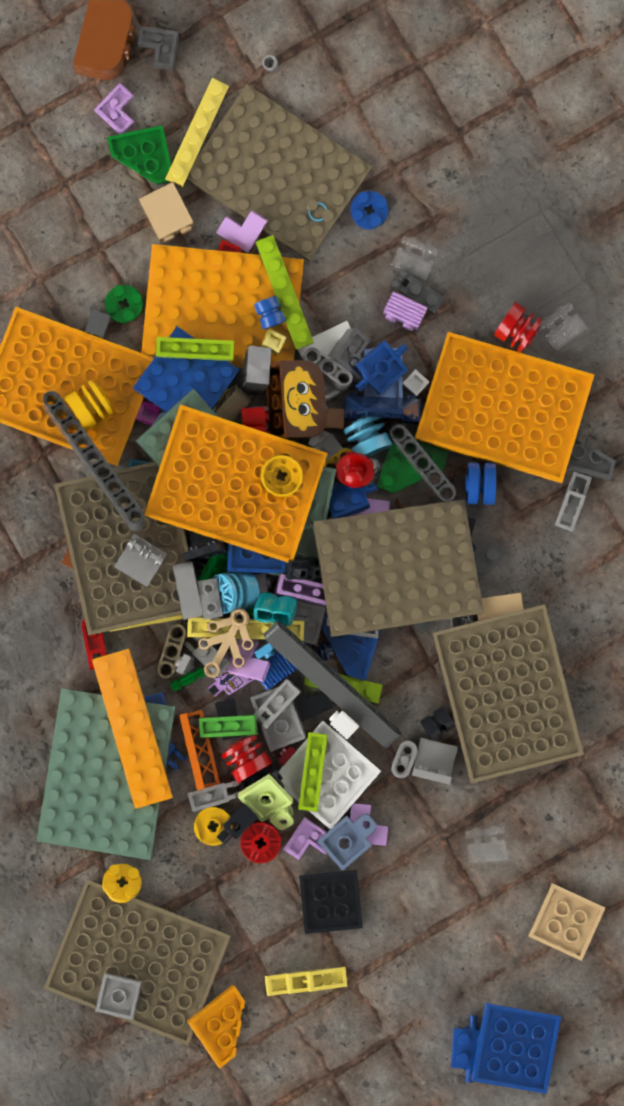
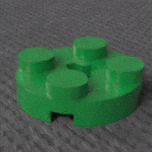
M115 286L106 296V312L113 321L120 324L135 321L143 311L142 297L131 286ZM127 300L129 307L121 309L119 302Z

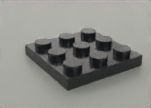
M357 869L299 875L305 934L363 928Z

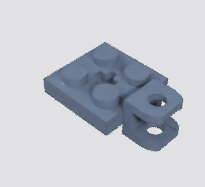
M368 813L361 815L354 822L348 816H345L317 842L343 871L372 846L367 837L376 829L377 823ZM364 821H369V822H370V826H369V827H365V826L363 825V822H364ZM341 838H348L350 840L348 848L345 846L340 847Z

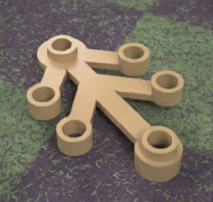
M236 609L229 618L208 623L207 628L211 633H216L219 631V628L231 625L227 633L199 640L198 645L202 650H208L210 646L222 643L213 661L207 663L204 667V672L208 677L215 678L220 674L219 665L229 646L234 658L233 665L236 668L244 666L245 660L240 655L235 639L238 629L243 639V649L250 651L254 647V643L250 639L246 628L249 622V615L245 610ZM238 615L243 616L242 622L236 621ZM213 623L216 624L217 629L211 630L210 625ZM207 641L208 646L205 648L201 647V642ZM246 641L251 642L250 648L244 647ZM238 658L242 659V664L239 666L235 664ZM210 667L216 668L214 674L209 673Z

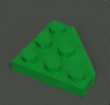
M163 125L107 137L112 158L155 185L170 183L165 180L171 167V161Z
M394 434V437L397 439H401L403 437L400 434ZM417 441L442 471L449 451ZM393 443L389 448L376 488L394 494L423 479ZM408 444L405 450L407 453L413 454L416 448L414 445ZM420 459L417 465L424 469L428 466V462L425 459Z

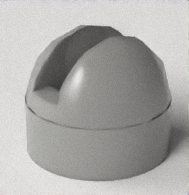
M267 55L264 57L262 65L267 71L272 72L277 69L278 60L273 55Z

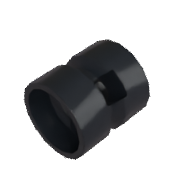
M443 706L435 710L433 716L428 715L420 720L432 741L441 737L443 731L448 732L456 727Z

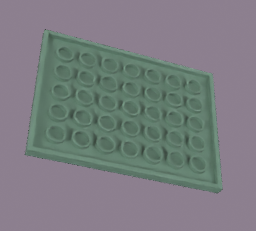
M61 688L37 841L151 860L160 802L135 809L103 696L101 694ZM146 702L166 771L176 707Z

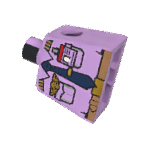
M231 651L225 657L230 663L233 658ZM227 668L219 678H214L216 681L208 687V690L214 697L223 690L228 695H231L255 679L230 674Z

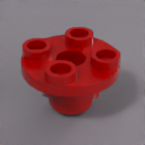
M348 451L337 461L336 476L345 486L359 488L367 485L372 480L374 463L366 455Z

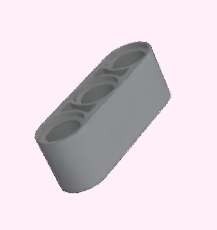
M311 347L305 351L302 360L309 361L307 356H314L316 361L311 362L320 368L326 383L339 391H346L349 388L353 378L349 370L317 348ZM328 366L332 371L325 372L323 367ZM338 378H346L347 383H341Z
M192 561L172 565L183 620L203 616Z

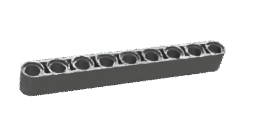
M55 391L46 392L43 396V403L49 417L127 526L133 531L142 530L145 526V517L140 506L60 395ZM51 401H55V402H56V403L53 404V405L48 404V403L51 402ZM62 415L67 416L64 419H59V417ZM71 430H77L75 433H69ZM82 444L88 445L85 448L79 447ZM91 459H98L96 462H90ZM103 473L109 474V475L106 476V477H101V476H100V475L103 474ZM112 488H118V489H119V490L116 491V492L110 491ZM122 503H129L126 507L121 506ZM135 517L140 518L137 522L132 521Z
M276 621L263 634L270 645L383 747L389 748L401 736L400 730L283 623Z

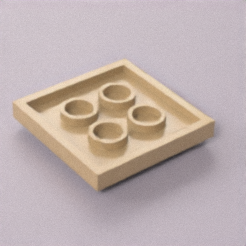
M552 883L528 936L582 961L605 907Z

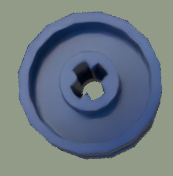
M468 462L465 478L467 504L477 505L480 493H482L484 505L495 504V463H485L482 474H480L479 463Z

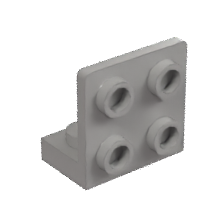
M421 738L412 776L450 785L458 749L457 746Z

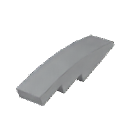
M573 471L555 526L573 532L592 476Z

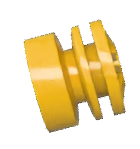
M92 379L88 381L92 388L90 391H87L84 385L81 386L84 395L80 396L74 390L64 397L86 431L97 424L94 415L98 414L101 419H105L101 412L103 409H106L109 415L113 414L110 401Z
M278 455L271 457L264 463L260 477L267 491L275 496L284 497L298 490L302 483L303 474L296 460L289 456ZM279 470L286 473L283 481L276 479L277 471Z

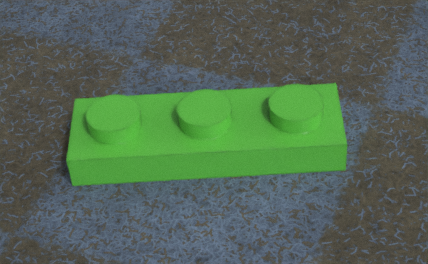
M256 715L199 718L200 738L258 734Z

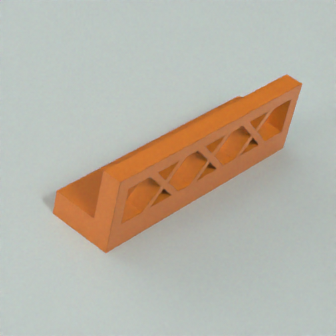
M203 710L181 714L179 717L196 788L201 790L220 784L209 737H205L206 741L202 748L194 742V738L198 732L200 733V729L190 725L189 717L200 715V718H204ZM191 728L196 731L194 735L192 734ZM206 744H207L208 751L204 750V747L206 746ZM196 747L200 749L198 755H197ZM202 751L210 756L207 766L199 762L198 757ZM210 764H212L213 770L208 768ZM206 770L214 774L216 782L204 784L203 775Z

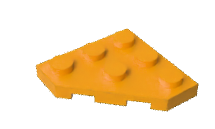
M231 985L187 1020L219 1068H222L233 1059L237 1051L236 1043L237 1037L240 1034L242 1009H244L245 1000L234 985Z

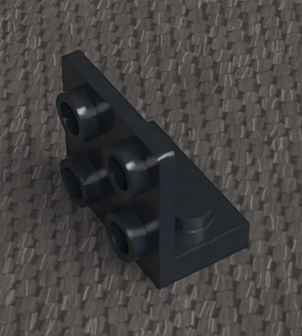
M186 530L189 551L182 553L184 561L195 563L228 553L226 542Z

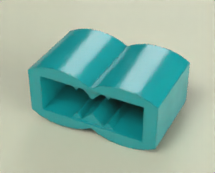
M260 593L254 607V619L264 623L280 621L285 626H290L297 612V599L289 596L278 597L271 593Z

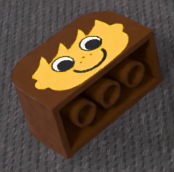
M280 360L271 364L269 385L266 388L270 434L298 442L319 435L326 426L328 413L325 401L326 386L324 385V377L320 368L315 363L304 360Z

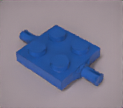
M385 340L380 342L355 364L364 378L355 385L356 388L362 391L367 385H370L378 395H381L408 371L400 357L408 350V347L402 344L395 351Z
M340 481L335 482L328 509L332 518L349 517L369 509L370 505L366 494L377 490L375 484L352 488L345 486Z
M470 1015L468 1027H453L450 1067L466 1070L465 1082L473 1083L471 1076L480 1028L477 1027L478 1015Z

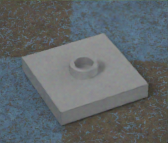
M104 972L95 1012L133 1020L142 981Z

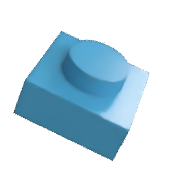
M268 643L254 653L258 659L263 657L268 659L276 654L274 651L276 649Z

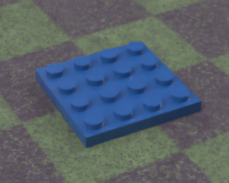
M178 326L169 336L171 338L195 339ZM155 356L134 385L133 390L167 412L191 389H194L207 405L213 409L240 369L228 361L162 358Z
M485 1002L471 1080L547 1094L561 1016Z

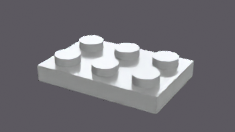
M278 687L250 697L255 712ZM294 702L283 711L266 731L262 728L270 752L307 738ZM267 712L263 713V716L266 719L270 717V715Z

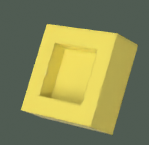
M269 328L260 347L271 348V353L278 355L286 337Z

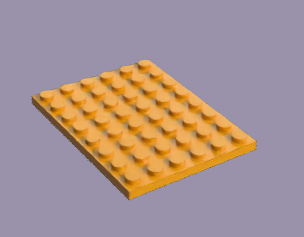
M152 244L141 353L154 358L156 356L157 337H169L178 326L195 339L234 341L233 361L228 362L237 368L244 369L247 347L249 345L260 347L269 330H263L260 323L262 317L257 315L254 304L276 296L261 255ZM282 257L300 304L304 259ZM286 322L270 328L286 337L278 355L271 353L270 365L280 360H294L295 345Z
M15 306L0 345V423L73 450L45 411L43 396L49 391L57 392L81 424L64 397L74 390L80 396L84 395L81 386L84 385L87 391H90L92 388L88 381L92 379L110 401L113 414L109 415L106 409H103L101 412L105 417L104 420L98 414L94 415L97 424L87 430L86 433L106 461L118 467L135 424L139 408L144 400V397L133 390V387L154 358ZM51 401V402H49L48 404L53 405V404H55L56 402H55V401ZM62 415L59 417V419H64L67 416ZM77 430L69 431V433L77 432ZM82 444L79 447L85 448L88 445Z
M447 332L415 440L562 483L595 374Z
M180 405L144 516L288 563L290 559L295 557L328 453ZM273 456H289L296 460L302 469V483L298 490L289 496H275L267 491L261 482L262 466ZM279 470L277 471L276 479L283 481L286 473Z

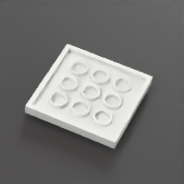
M322 721L312 732L328 735L318 812H309L329 829H332L381 771ZM307 739L279 771L283 777L280 781L284 784V790L298 802L300 800Z

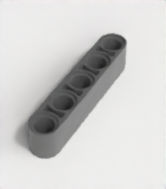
M401 424L393 426L390 431L391 441L440 501H452L456 495L454 486L406 427ZM396 429L403 431L404 436L401 439L394 437L393 432ZM406 445H414L416 451L413 454L407 453L405 450ZM425 459L428 462V466L424 469L418 467V460ZM437 474L440 477V482L432 483L429 478L430 475ZM442 490H451L452 497L448 499L444 498L442 496Z

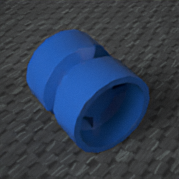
M277 296L254 304L257 315L262 317L260 323L263 330L286 322L283 312L278 310L280 304Z

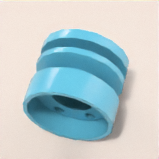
M363 417L343 430L345 435L354 433V435L347 439L348 442H358L352 448V451L368 457L393 445L388 433L379 434L378 432L385 426L384 423L375 425V423L382 419L381 417Z
M228 572L214 575L211 578L217 579L222 614L231 613L236 609L247 610L255 607L259 597V586L251 572Z

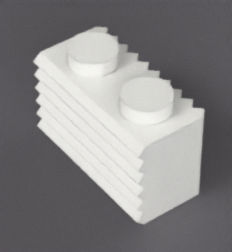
M343 710L340 713L336 711L329 718L331 721L330 726H333V729L336 728V731H339V734H342L344 739H348L359 727Z

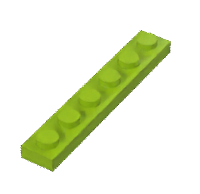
M274 235L256 241L296 350L313 344L314 341Z

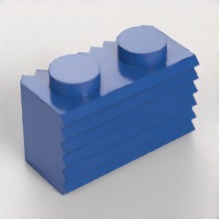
M277 650L272 659L268 661L271 665L264 682L261 681L267 691L297 670Z

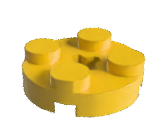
M208 807L202 810L194 822V832L197 838L210 846L222 844L216 836L224 829L221 825L230 815L218 807ZM210 821L219 824V827L216 828L217 831L213 832L212 829H208Z
M128 864L111 865L105 872L102 881L104 892L112 901L118 903H126L136 897L140 892L142 884L138 869ZM123 879L125 882H127V884H125L123 887H120V884L117 883V881Z

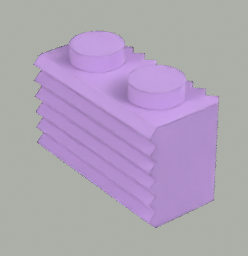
M393 291L383 314L386 315L385 319L393 323L396 321L403 324L402 327L413 331V329L418 330L428 307Z

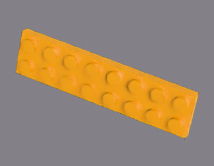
M130 649L92 659L135 809L173 798Z

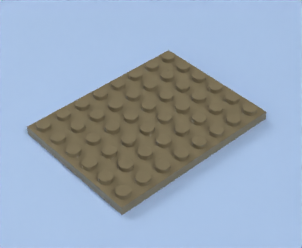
M246 84L196 157L186 180L244 219L248 217L252 210L268 220L262 231L270 236L274 235L277 241L310 261L372 170V166ZM317 202L323 203L326 206L327 210L324 208V206L318 204ZM310 210V215H311L314 219L319 220V219H322V218H323L324 220H322V221H314V220H312V219L310 218V216H309V212H308V211Z
M155 462L114 471L144 514L160 468ZM103 473V474H101L100 476H101V477H106V476H108L109 474ZM92 476L54 484L88 636L181 615L182 612L172 565L188 562L184 561L182 554L189 551L184 529L144 516V528L140 531L131 530ZM112 488L110 491L116 492V491H118L119 489H118V488ZM127 502L121 504L123 507L129 505ZM138 517L132 519V521L134 522L140 520V518ZM134 534L167 553L147 587L114 567Z
M464 499L313 522L331 637L484 613Z
M545 604L432 633L471 783L584 755Z
M86 879L44 989L96 1009L104 972L142 981L134 1019L117 1018L189 1045L194 1031L187 1020L204 1007L231 935L135 897L126 903L114 902L104 892L102 884Z

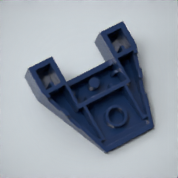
M349 392V395H345L344 420L357 421L363 418V416L401 418V423L419 424L421 419V399H417L415 395H406V398L360 396V393Z

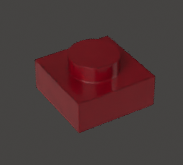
M291 746L289 749L284 747L278 754L280 757L278 761L284 766L296 750Z

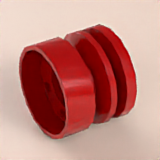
M515 302L497 328L494 336L503 342L511 336L513 340L510 347L513 348L517 341L521 344L517 351L521 353L522 350L530 345L538 333L542 319L538 317L534 324L530 321L535 314L531 313L525 319L523 315L526 308Z
M256 735L244 737L231 745L221 755L223 759L230 755L233 759L226 763L227 766L237 764L238 767L232 771V775L237 783L272 763L266 752L257 755L256 750L262 746L261 743L254 747L251 745L253 741L258 739Z
M267 822L251 824L241 837L243 854L255 863H266L273 860L281 848L279 831ZM260 837L266 842V845H263L262 848H259L258 844L255 843Z

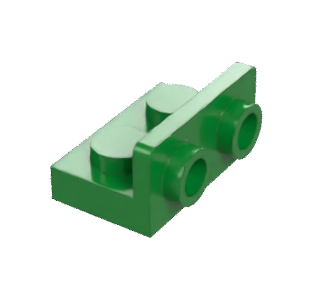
M221 554L209 558L197 581L208 580L214 575L227 573L228 556Z

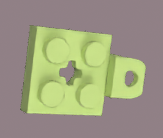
M270 774L238 793V798L258 816L261 822L270 818V822L279 830H285L293 825L294 820L291 816L293 815V808L291 807L293 798ZM262 796H269V800H262Z

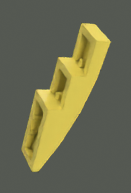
M336 967L265 976L267 996L346 987V968Z

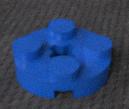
M374 191L360 192L352 201L350 209L355 224L365 230H373L382 225L388 216L386 199ZM372 206V209L375 210V212L370 213V215H367V211H365L364 208Z

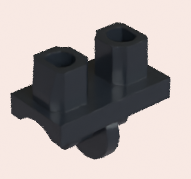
M294 557V559H290L288 561L289 570L285 578L288 580L320 578L321 567L318 565L319 560L316 557L302 559Z

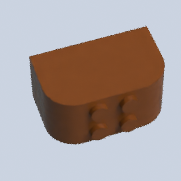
M89 0L73 61L76 74L107 81L117 78L123 72L126 61H129L131 57L130 44L134 43L136 37L131 8L125 0Z

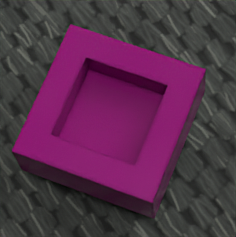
M142 401L135 420L152 426L160 408Z

